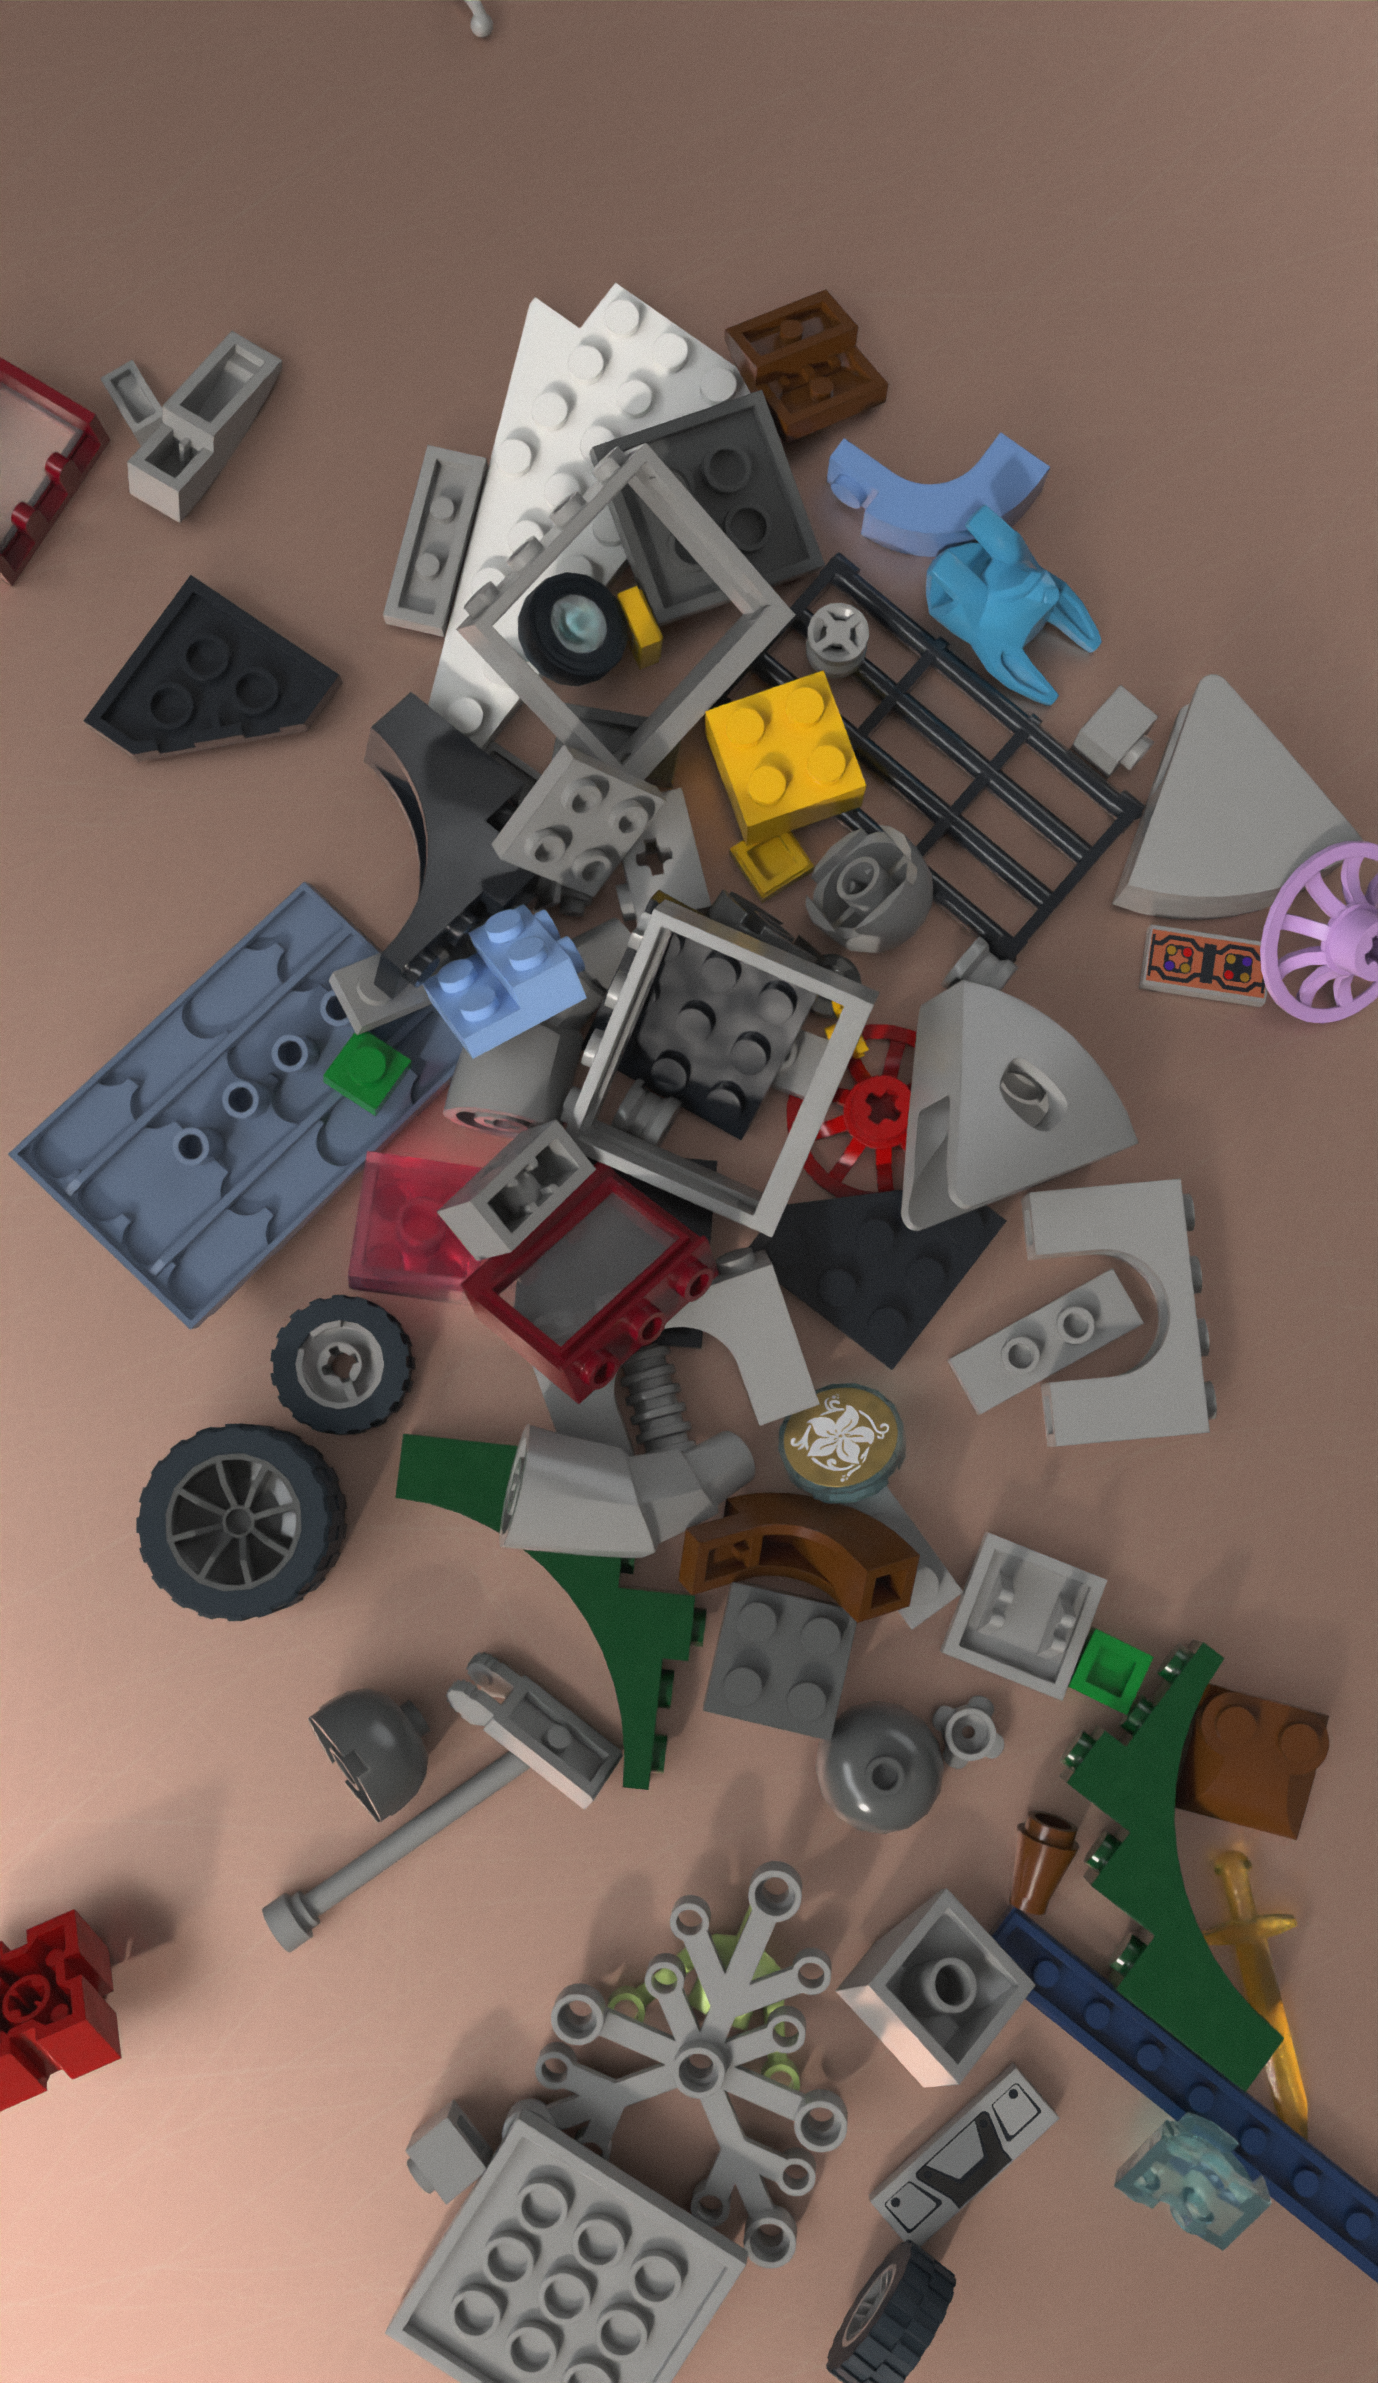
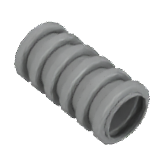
M652 1344L640 1347L619 1367L623 1368L625 1374L620 1379L621 1387H628L630 1396L625 1398L626 1405L633 1406L636 1414L630 1417L632 1425H639L641 1432L635 1438L637 1444H644L646 1450L644 1454L674 1449L684 1452L696 1446L695 1440H688L687 1431L691 1430L692 1427L690 1421L683 1422L681 1413L686 1411L685 1402H678L676 1393L681 1391L679 1383L672 1382L671 1374H674L676 1369L674 1364H667L665 1356L671 1353L667 1345Z

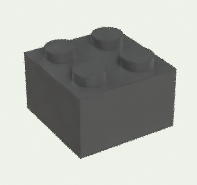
M745 1581L732 1582L728 1592L707 1684L703 1711L831 1741L857 1622L835 1602Z

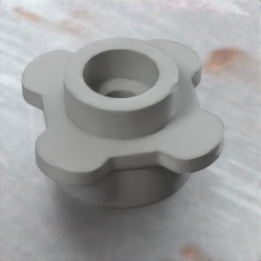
M974 1696L968 1704L953 1709L944 1705L939 1707L933 1714V1726L941 1732L945 1744L942 1754L943 1759L952 1768L961 1769L966 1766L968 1761L979 1760L985 1756L994 1759L1004 1749V1739L1000 1734L996 1733V1728L991 1718L994 1706L986 1697ZM964 1727H973L974 1735L971 1738L963 1736L962 1730Z

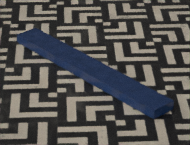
M1010 1904L989 1931V1935L1034 1982L1035 1987L1025 1999L1378 2283V2196L1250 2093L1244 2092L1115 1990L1108 1979L1022 1910Z

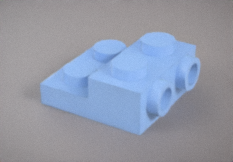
M524 904L513 910H504L494 914L484 925L469 932L468 934L477 953L466 959H459L446 964L440 969L438 974L428 978L423 983L431 1003L472 1059L587 998L577 975L585 970V965L573 941L569 936L560 937L553 920L545 909L532 914Z

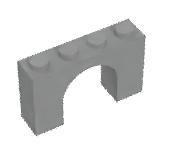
M1181 1179L1029 1192L1021 1199L1027 1261L1084 1255H1104L1116 1258L1133 1267L1146 1280L1154 1294L1158 1309V1327L1153 1344L1145 1357L1127 1372L1114 1377L1041 1384L1047 1447L1210 1433L1209 1420L1216 1418L1217 1402L1212 1382H1204L1201 1357L1208 1356L1209 1333L1205 1319H1197L1194 1294L1201 1293L1202 1271L1198 1257L1190 1256L1187 1231L1194 1230L1195 1210L1191 1195L1183 1194Z
M740 1248L718 1257L716 1264L719 1275L712 1281L707 1292L698 1300L689 1302L666 1323L664 1329L672 1327L698 1329L716 1337L730 1350L736 1359L759 1426L820 1405L773 1265L765 1249L753 1253L752 1248ZM621 1291L610 1293L598 1299L594 1303L595 1309L572 1317L569 1311L556 1312L539 1319L534 1325L561 1347ZM532 1366L557 1433L621 1447L630 1456L635 1455L631 1438L614 1394L616 1375L605 1387L594 1390L585 1400L577 1404Z

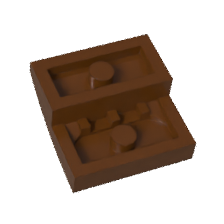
M827 289L725 329L724 339L741 377L750 393L759 390L763 391L777 433L785 444L886 402L889 384L856 346L858 325Z

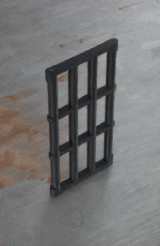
M838 552L829 560L826 566L819 572V576L790 607L795 616L710 709L733 702L731 698L753 673L771 688L799 679L770 654L793 629L807 640L808 626L811 617L814 615L810 609L832 585L920 657L898 683L866 657L857 671L849 675L881 702L859 728L840 714L856 759L935 824L916 846L923 858L947 834L1037 910L1013 937L928 866L933 881V902L976 938L981 936L989 944V952L999 960L1009 959L1015 963L1017 955L1024 949L1028 940L1121 833L1123 834L1135 820L1141 818L1146 806L1126 789L1120 792L1044 729L1041 726L1043 720L1034 713L1031 716L1026 714L948 649L950 646L949 642L941 636L937 639L861 577L859 575L860 569ZM831 646V648H833V649H842V646H841V647ZM931 668L936 670L1013 734L1011 739L991 761L909 694ZM892 712L974 779L952 806L870 739ZM1024 744L1115 819L1113 824L1093 846L1002 771ZM985 789L1076 864L1054 891L962 816ZM859 807L832 816L850 832L861 828L868 835L875 832H884L879 826L880 824Z

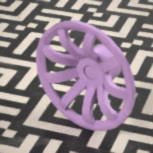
M1344 841L1330 845L1315 853L1292 873L1281 887L1270 907L1263 928L1260 947L1261 971L1268 992L1278 1006L1286 1013L1305 1022L1323 1024L1340 1021L1358 1013L1378 997V873L1369 882L1365 896L1361 891L1359 869L1364 857L1378 861L1377 844L1368 841ZM1343 859L1341 882L1347 905H1344L1333 895L1325 885L1320 870ZM1304 885L1318 906L1331 918L1328 924L1287 913L1296 895ZM1280 930L1292 931L1321 940V946L1297 950L1278 959L1277 949ZM1310 965H1322L1302 982L1295 999L1287 990L1282 979L1293 970ZM1354 975L1367 981H1374L1367 990L1353 999L1351 982ZM1335 979L1333 992L1336 1006L1330 1008L1311 1007L1316 992L1326 982Z

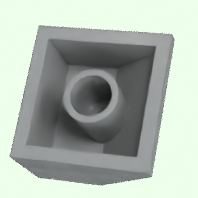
M946 1888L937 1892L876 1941L835 1991L923 2087L960 2085L1035 1987V1984Z

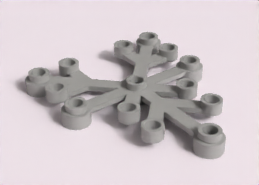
M781 1861L766 1862L754 1871L748 1892V1899L752 1910L726 1970L708 1929L711 1911L707 1902L696 1895H686L675 1902L670 1917L671 1930L677 1938L683 1940L710 2004L701 2028L683 1988L686 1977L685 1965L674 1954L661 1953L653 1957L648 1964L645 1975V1986L648 1992L659 2000L673 2036L606 2007L603 1996L590 1985L577 1983L564 1988L557 1996L551 2013L553 2030L561 2040L572 2045H584L592 2042L599 2035L661 2063L614 2079L578 2063L575 2052L567 2044L561 2042L549 2043L541 2050L535 2066V2074L538 2081L548 2089L558 2090L564 2088L575 2094L550 2104L537 2099H524L515 2103L510 2108L504 2122L502 2140L524 2107L560 2131L590 2120L587 2126L581 2128L576 2133L574 2140L580 2144L586 2142L597 2144L603 2152L599 2156L609 2161L612 2149L611 2138L624 2107L678 2088L683 2094L701 2100L720 2146L719 2153L708 2178L700 2181L693 2190L691 2200L692 2215L710 2227L721 2225L729 2215L731 2192L736 2184L749 2215L745 2224L743 2240L744 2249L748 2251L749 2259L756 2265L769 2269L778 2268L788 2263L796 2249V2222L786 2209L774 2205L763 2177L777 2182L780 2189L788 2195H805L815 2184V2159L810 2152L803 2148L793 2147L782 2153L746 2137L727 2092L795 2121L794 2130L798 2140L804 2147L814 2152H829L841 2145L847 2134V2108L843 2100L829 2090L817 2089L805 2094L741 2066V2064L776 2051L780 2053H793L801 2048L806 2036V2020L797 2008L780 2006L771 2012L767 2024L727 2038L734 2019L738 2016L800 1993L807 1995L820 1994L830 1984L831 1961L828 1955L818 1948H805L796 1954L792 1966L752 1980L776 1922L788 1920L800 1907L803 1887L798 1872L789 1864ZM777 1877L783 1879L789 1888L783 1894L774 1895L766 1890L764 1883L770 1878ZM685 1910H694L701 1916L702 1922L697 1926L689 1927L680 1921L678 1915ZM815 1963L823 1969L824 1973L817 1979H808L801 1974L800 1968L804 1964ZM662 1968L669 1969L675 1973L677 1980L669 1985L661 1984L656 1980L654 1972ZM575 2000L583 2001L589 2004L592 2012L586 2016L576 2015L570 2009L569 2004ZM780 2022H791L797 2027L798 2032L792 2037H782L775 2031L774 2027ZM693 2054H703L711 2059L712 2064L707 2068L700 2069L693 2066L689 2058ZM551 2058L560 2059L566 2064L567 2070L563 2073H553L546 2067L545 2061ZM814 2108H826L831 2110L833 2116L827 2121H817L810 2115V2111ZM797 2164L803 2166L808 2173L803 2178L794 2179L786 2174L785 2169L790 2165ZM708 2195L715 2196L722 2202V2205L717 2209H708L701 2204L700 2199ZM774 2224L781 2227L782 2232L775 2236H769L761 2231L760 2226Z

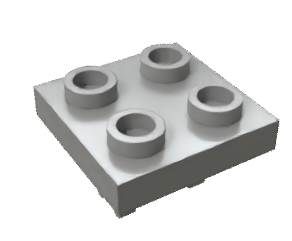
M564 744L491 845L501 860L594 897L665 804L666 799L657 786Z
M985 1532L940 1651L1063 1701L1108 1580Z

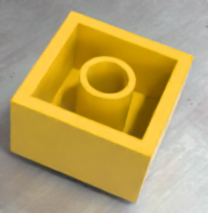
M824 670L705 711V734L746 846L862 806L866 783Z

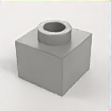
M1120 685L1080 729L1071 749L1106 779L1121 764L1130 771L1154 744V741L1147 734L1158 716Z
M453 2099L413 2132L406 2148V2153L410 2156V2159L407 2160V2166L415 2181L425 2192L431 2194L435 2190L447 2205L483 2175L494 2151Z

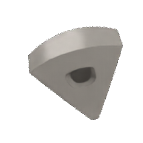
M1210 674L1200 680L1190 704L1181 708L1177 714L1112 904L1140 914L1184 920L1227 918L1262 910L1273 904L1284 883L1312 855L1333 844L1344 841H1363V839L1223 677L1217 674ZM1344 859L1336 861L1320 870L1322 879L1341 866ZM1304 885V887L1300 890V892L1306 890L1305 885Z
M961 980L920 1006L908 1115L901 1209L902 1220L909 1229L914 1231L926 1229L1096 1163L1138 1144L1128 1113L1113 1085L1099 1065L1070 1033L1044 1013L1024 1001L995 988L966 980Z

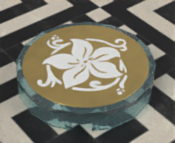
M856 1383L830 1384L815 1390L820 1405L786 1416L779 1429L778 1451L789 1480L798 1489L801 1487L804 1491L812 1493L814 1499L829 1504L855 1503L879 1493L889 1484L888 1478L895 1472L897 1466L900 1469L906 1457V1433L895 1405L878 1390Z

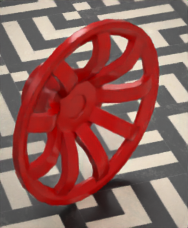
M868 1024L864 1027L862 1032L864 1040H891L882 1075L872 1077L860 1058L854 1059L851 1057L847 1070L856 1085L851 1090L838 1087L832 1103L843 1106V1114L823 1122L815 1141L846 1131L849 1132L853 1139L829 1173L816 1161L811 1151L803 1167L805 1172L818 1186L836 1198L894 1191L892 1148L900 1145L906 1153L912 1084L911 1082L906 1085L897 1078L905 1045L908 1044L915 1048L917 1032L888 1024ZM789 1095L786 1107L788 1134L803 1102V1099ZM866 1147L875 1149L878 1192L858 1190L841 1183Z

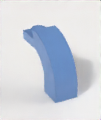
M1000 432L976 465L964 475L945 483L921 484L908 481L896 475L844 438L829 458L826 482L831 485L833 493L844 504L855 509L860 508V506L866 509L861 530L862 536L880 546L903 554L937 557L946 549L968 543H979L964 525L969 517L982 505L986 504L1010 527L1014 526L1042 492L1050 466Z

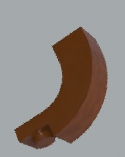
M753 1493L727 1498L723 1518L686 1528L678 1581L691 1595H695L753 1577L781 1576L809 1583L826 1592L857 1623L910 1606L920 1554L894 1530L870 1515L831 1500L801 1494Z

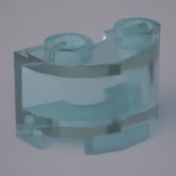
M1186 2113L1179 2121H1168L1167 2119L1117 2169L1114 2187L1124 2192L1131 2200L1143 2203L1151 2209L1160 2201L1168 2203L1174 2220L1184 2231L1199 2236L1222 2251L1272 2204L1262 2175L1253 2182L1244 2166L1232 2154V2151L1239 2143L1212 2121L1193 2113Z

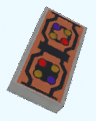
M1151 924L1146 933L1139 989L1262 1007L1266 1003L1267 988L1261 971V941Z

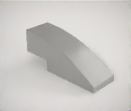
M231 331L162 406L163 423L127 461L130 494L181 523L211 486L246 435L282 370V360Z

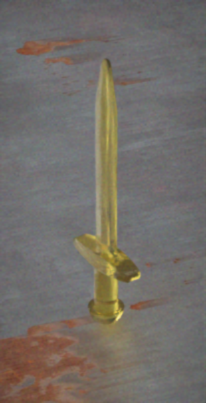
M1228 1850L1221 1853L1215 1860L1214 1874L1222 1876L1232 1920L1213 1926L1203 1931L1202 1934L1208 1945H1235L1249 2004L1284 2037L1282 2043L1266 2063L1265 2070L1274 2107L1279 2118L1308 2140L1307 2100L1267 1941L1269 1937L1296 1927L1297 1921L1292 1914H1257L1247 1871L1252 1869V1863L1242 1852Z

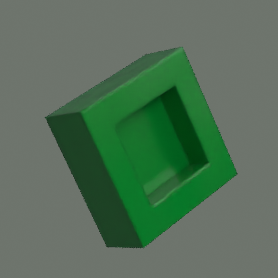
M368 1031L359 1035L354 1032L324 1073L323 1081L376 1117L410 1070L411 1060Z
M1091 1627L1068 1687L1127 1715L1154 1657Z

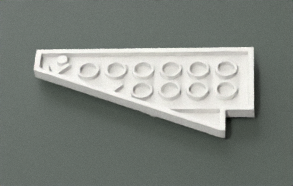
M616 282L581 328L574 325L536 297L529 304L428 704L429 707L483 751L492 740H496L524 701L456 630L469 616L468 612L464 609V605L486 583L491 581L497 586L512 571V568L506 562L520 545L532 536H535L540 541L555 525L549 516L566 497L574 491H578L583 496L597 481L591 473L594 466L589 452L593 446L750 394L736 366ZM608 504L493 625L497 632L541 679L544 676L528 661L519 642L517 618L526 596L543 580L565 572L585 574L604 584L609 590L613 587L629 566V561ZM564 608L557 610L553 618V630L557 639L567 647L587 619L583 614L574 609Z

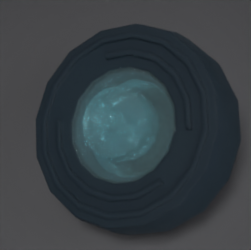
M565 572L546 578L526 596L517 618L518 639L526 658L541 675L561 685L579 687L602 679L620 662L628 641L627 620L619 601L604 584L585 574Z

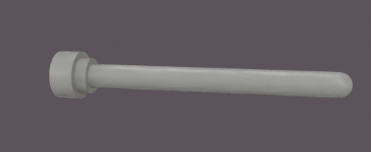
M507 1752L305 1895L301 1891L296 1892L292 1896L287 1893L282 1894L262 1908L264 1919L272 1934L287 1952H292L313 1937L312 1929L320 1924V1915L531 1767L512 1752Z

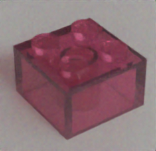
M367 1151L348 1270L349 1289L471 1306L461 1283L480 1267L481 1260H475L437 1211L470 1181L482 1167Z

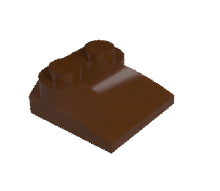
M1209 1683L1192 1717L1184 1742L1176 1782L1175 1808L1297 1840L1316 1769L1324 1762L1329 1751V1735L1326 1729L1329 1715Z

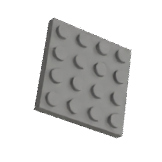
M523 2107L488 2162L485 2172L475 2183L396 2310L385 2334L460 2383H671L745 2268L748 2251Z

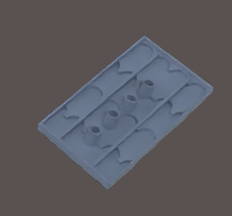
M303 882L9 1152L8 1155L191 1330L198 1328L209 1316L216 1313L355 1174L361 1172L416 1116H419L450 1085L463 1045L433 1004L368 1031L411 1060L410 1070L376 1117L324 1083V1073L355 1032L329 983V979L334 971L383 951L333 906L313 885Z

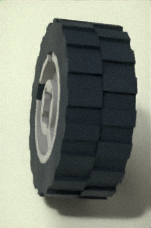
M332 1295V1298L329 1299L318 1298L309 1302L310 1306L303 1310L298 1309L290 1316L291 1321L285 1328L281 1327L276 1336L278 1338L275 1350L272 1349L270 1361L273 1362V1373H270L272 1385L277 1386L280 1394L277 1396L283 1407L289 1408L293 1413L292 1417L298 1422L312 1427V1430L322 1433L356 1435L365 1433L366 1430L374 1427L378 1428L387 1422V1418L400 1410L404 1405L402 1401L406 1393L411 1391L414 1382L411 1381L412 1369H416L415 1357H412L410 1348L413 1345L409 1335L405 1334L401 1327L402 1324L395 1316L379 1305L357 1296ZM344 1353L354 1357L356 1363L352 1364V1369L348 1373L350 1377L348 1378L337 1376L332 1366L334 1359Z
M906 2240L905 2243L901 2242L897 2245L896 2249L893 2252L891 2251L881 2265L876 2268L843 2319V2323L837 2331L833 2345L828 2353V2362L826 2364L828 2372L842 2383H904L906 2377L921 2360L923 2353L931 2344L937 2329L944 2320L947 2308L954 2295L953 2290L956 2286L955 2274L913 2241Z

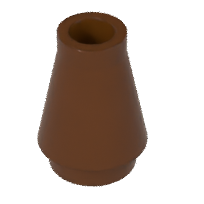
M1033 1810L1028 1812L1025 1823L1017 1825L1013 1883L1009 1897L1011 1905L1030 1914H1046L1051 1897L1080 1848L1079 1844L1075 1841L1078 1828L1073 1823L1051 1813Z

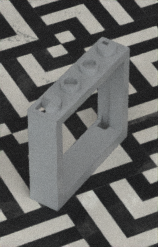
M647 443L624 452L618 446L610 451L592 470L591 473L597 481L583 496L578 491H574L553 510L549 518L555 525L540 541L535 536L530 537L508 558L506 563L512 568V571L497 586L491 581L486 583L467 601L464 609L468 612L469 616L456 629L563 744L641 780H645L700 720L705 711L712 707L795 616L794 612ZM628 483L743 615L619 750L612 755L497 632L493 625Z
M665 899L653 910L652 914L643 911L636 929L631 933L628 947L637 950L629 972L626 973L619 970L610 986L604 1006L613 1009L605 1032L596 1028L586 1046L581 1064L590 1067L582 1089L573 1086L562 1106L564 1110L560 1121L568 1124L566 1132L585 1156L769 1237H773L880 992ZM673 932L844 1006L764 1192L597 1120Z

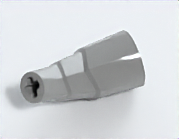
M612 918L571 939L585 965V970L577 975L587 997L586 999L472 1059L463 1046L449 1086L443 1110L445 1117L466 1128L514 1139L524 1130L556 1119L563 1127L564 1122L560 1121L564 1110L562 1106L573 1086L584 1041L580 1029L600 1007L628 947L631 933L620 920Z
M527 1424L520 1438L508 1481L500 1524V1547L573 1555L643 1558L655 1553L659 1543L686 1531L688 1527L698 1525L718 1514V1505L754 1478L755 1464L752 1454L744 1441L730 1431H722L684 1452L674 1449L630 1456L621 1447L573 1437Z

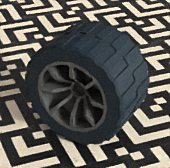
M225 1424V1427L220 1428L209 1427L196 1432L195 1436L187 1440L178 1442L170 1449L171 1452L163 1460H159L151 1471L152 1476L147 1486L143 1487L139 1499L141 1503L139 1517L136 1518V1533H139L141 1542L139 1550L143 1562L147 1563L153 1574L151 1576L160 1589H164L172 1597V1601L182 1608L192 1609L198 1612L199 1616L212 1620L224 1618L228 1621H245L254 1617L260 1618L304 1599L303 1596L316 1590L326 1580L325 1576L330 1568L335 1567L341 1554L339 1550L342 1540L346 1537L347 1524H345V1509H347L345 1494L342 1495L338 1484L340 1480L333 1467H329L322 1458L324 1455L314 1446L303 1442L300 1436L289 1431L274 1429L271 1426L253 1424Z

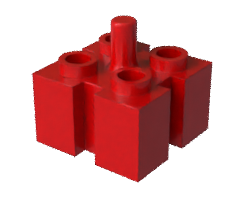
M75 1909L27 1929V1944L10 1950L3 1941H0V2112L48 2091L47 2081L50 2075L57 2071L63 2070L73 2080L122 2058L117 2014L103 1999L104 1995L114 1991L109 1948Z

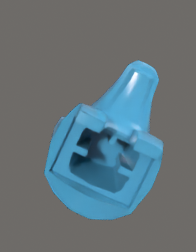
M985 504L980 506L964 525L979 543H968L946 549L933 559L928 567L926 599L929 615L950 632L969 643L986 670L1005 687L1040 704L1050 706L1059 695L1032 664L1023 648L1034 639L1047 622L1056 626L1089 653L1094 652L1100 646L1102 640L1095 623L1081 599L1066 582L1042 568L1019 532L1010 527Z

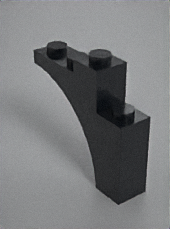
M412 692L371 727L364 757V763L374 770L398 802L409 824L416 846L419 865L417 903L397 937L381 953L374 980V985L392 1000L409 984L415 988L421 986L437 968L440 962L438 956L450 944L455 948L461 947L470 938L468 933L477 929L478 926L484 925L491 916L500 911L513 910L522 904L531 912L539 900V896L534 891L540 875L501 860L491 845L517 810L524 783Z

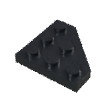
M190 575L83 721L95 733L140 762L308 731L343 681L338 673Z
M903 1190L787 1204L773 1237L759 1233L748 1248H752L753 1253L765 1249L773 1265L778 1283L890 1370H893L1007 1222V1220L986 1205L926 1229L914 1231L904 1224L901 1217Z

